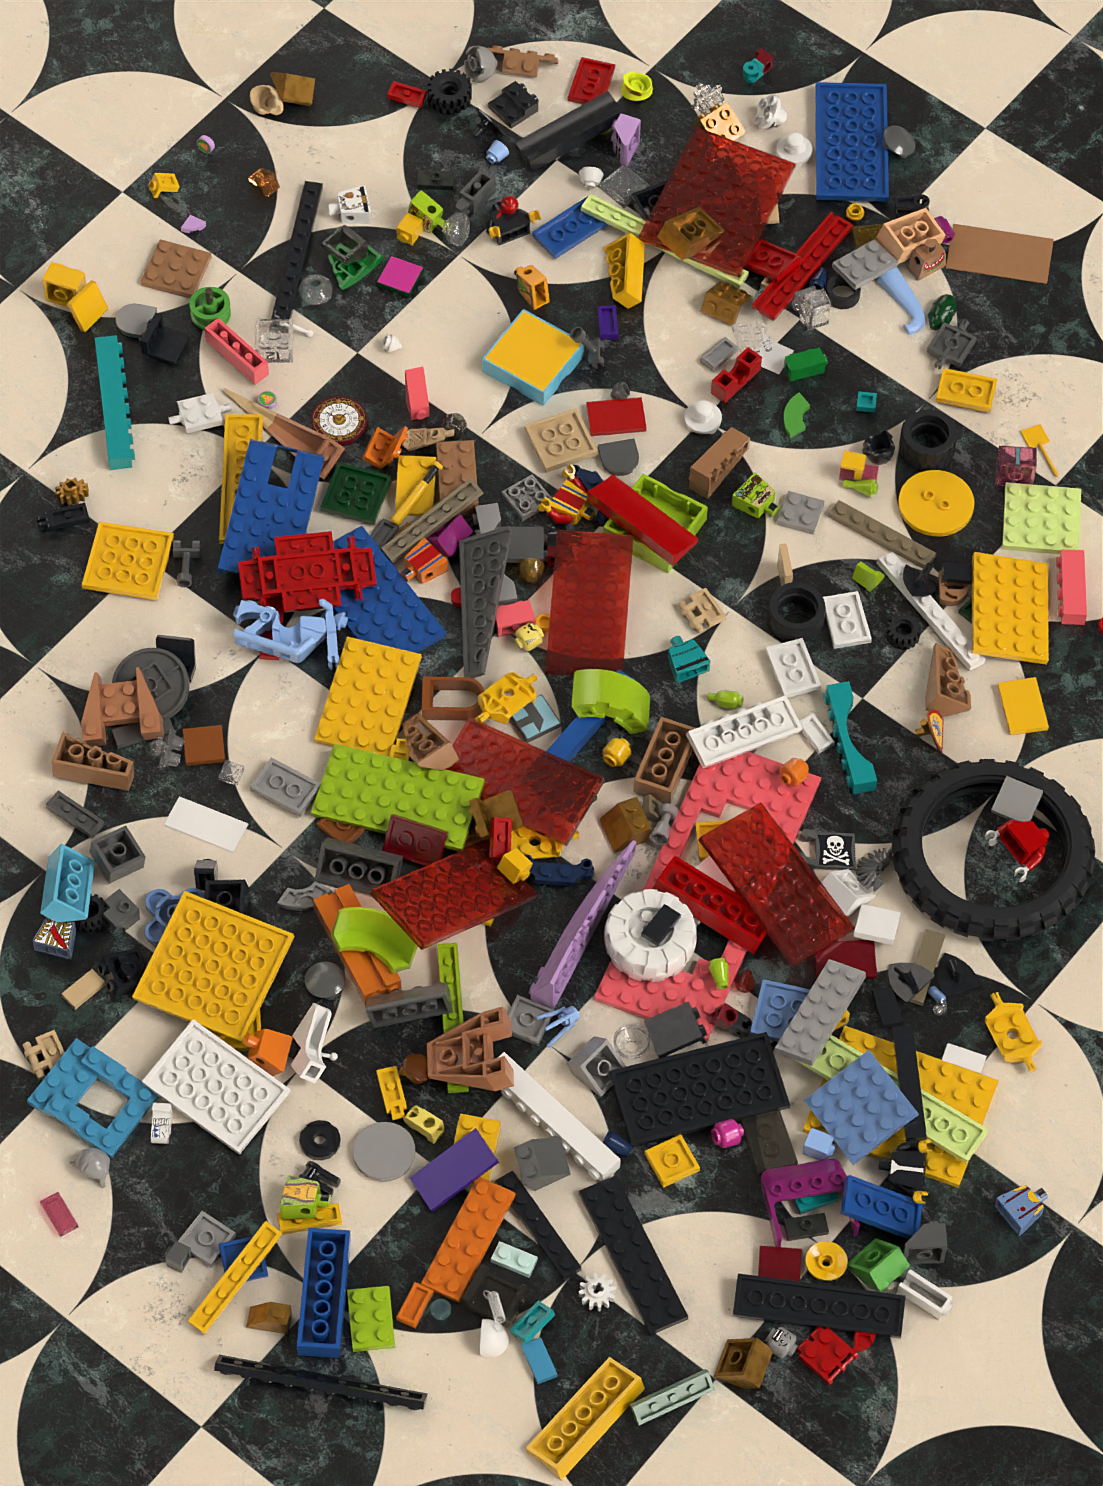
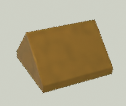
M272 72L270 74L281 101L311 106L315 85L314 78L288 73Z

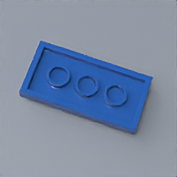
M587 197L532 232V236L554 259H557L609 225L581 211V206Z
M848 1175L845 1178L841 1214L906 1239H910L920 1229L922 1204L915 1203L912 1198L852 1175Z

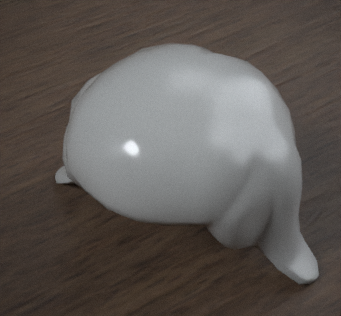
M94 1147L81 1150L77 1158L69 1163L76 1164L78 1170L84 1175L99 1179L101 1186L105 1188V1178L110 1167L108 1154Z

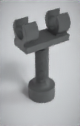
M581 327L573 328L570 332V338L575 343L581 342L588 349V362L592 363V367L598 369V363L604 367V358L600 356V348L604 352V342L600 341L599 338L589 341L586 338V332Z
M174 540L173 558H182L181 573L177 575V585L189 587L192 585V575L189 574L190 558H200V541H193L192 548H181V540Z

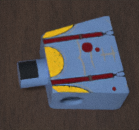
M1024 1185L997 1197L995 1207L1018 1236H1020L1042 1215L1044 1206L1041 1202L1046 1200L1048 1195L1043 1188L1032 1192L1027 1185Z

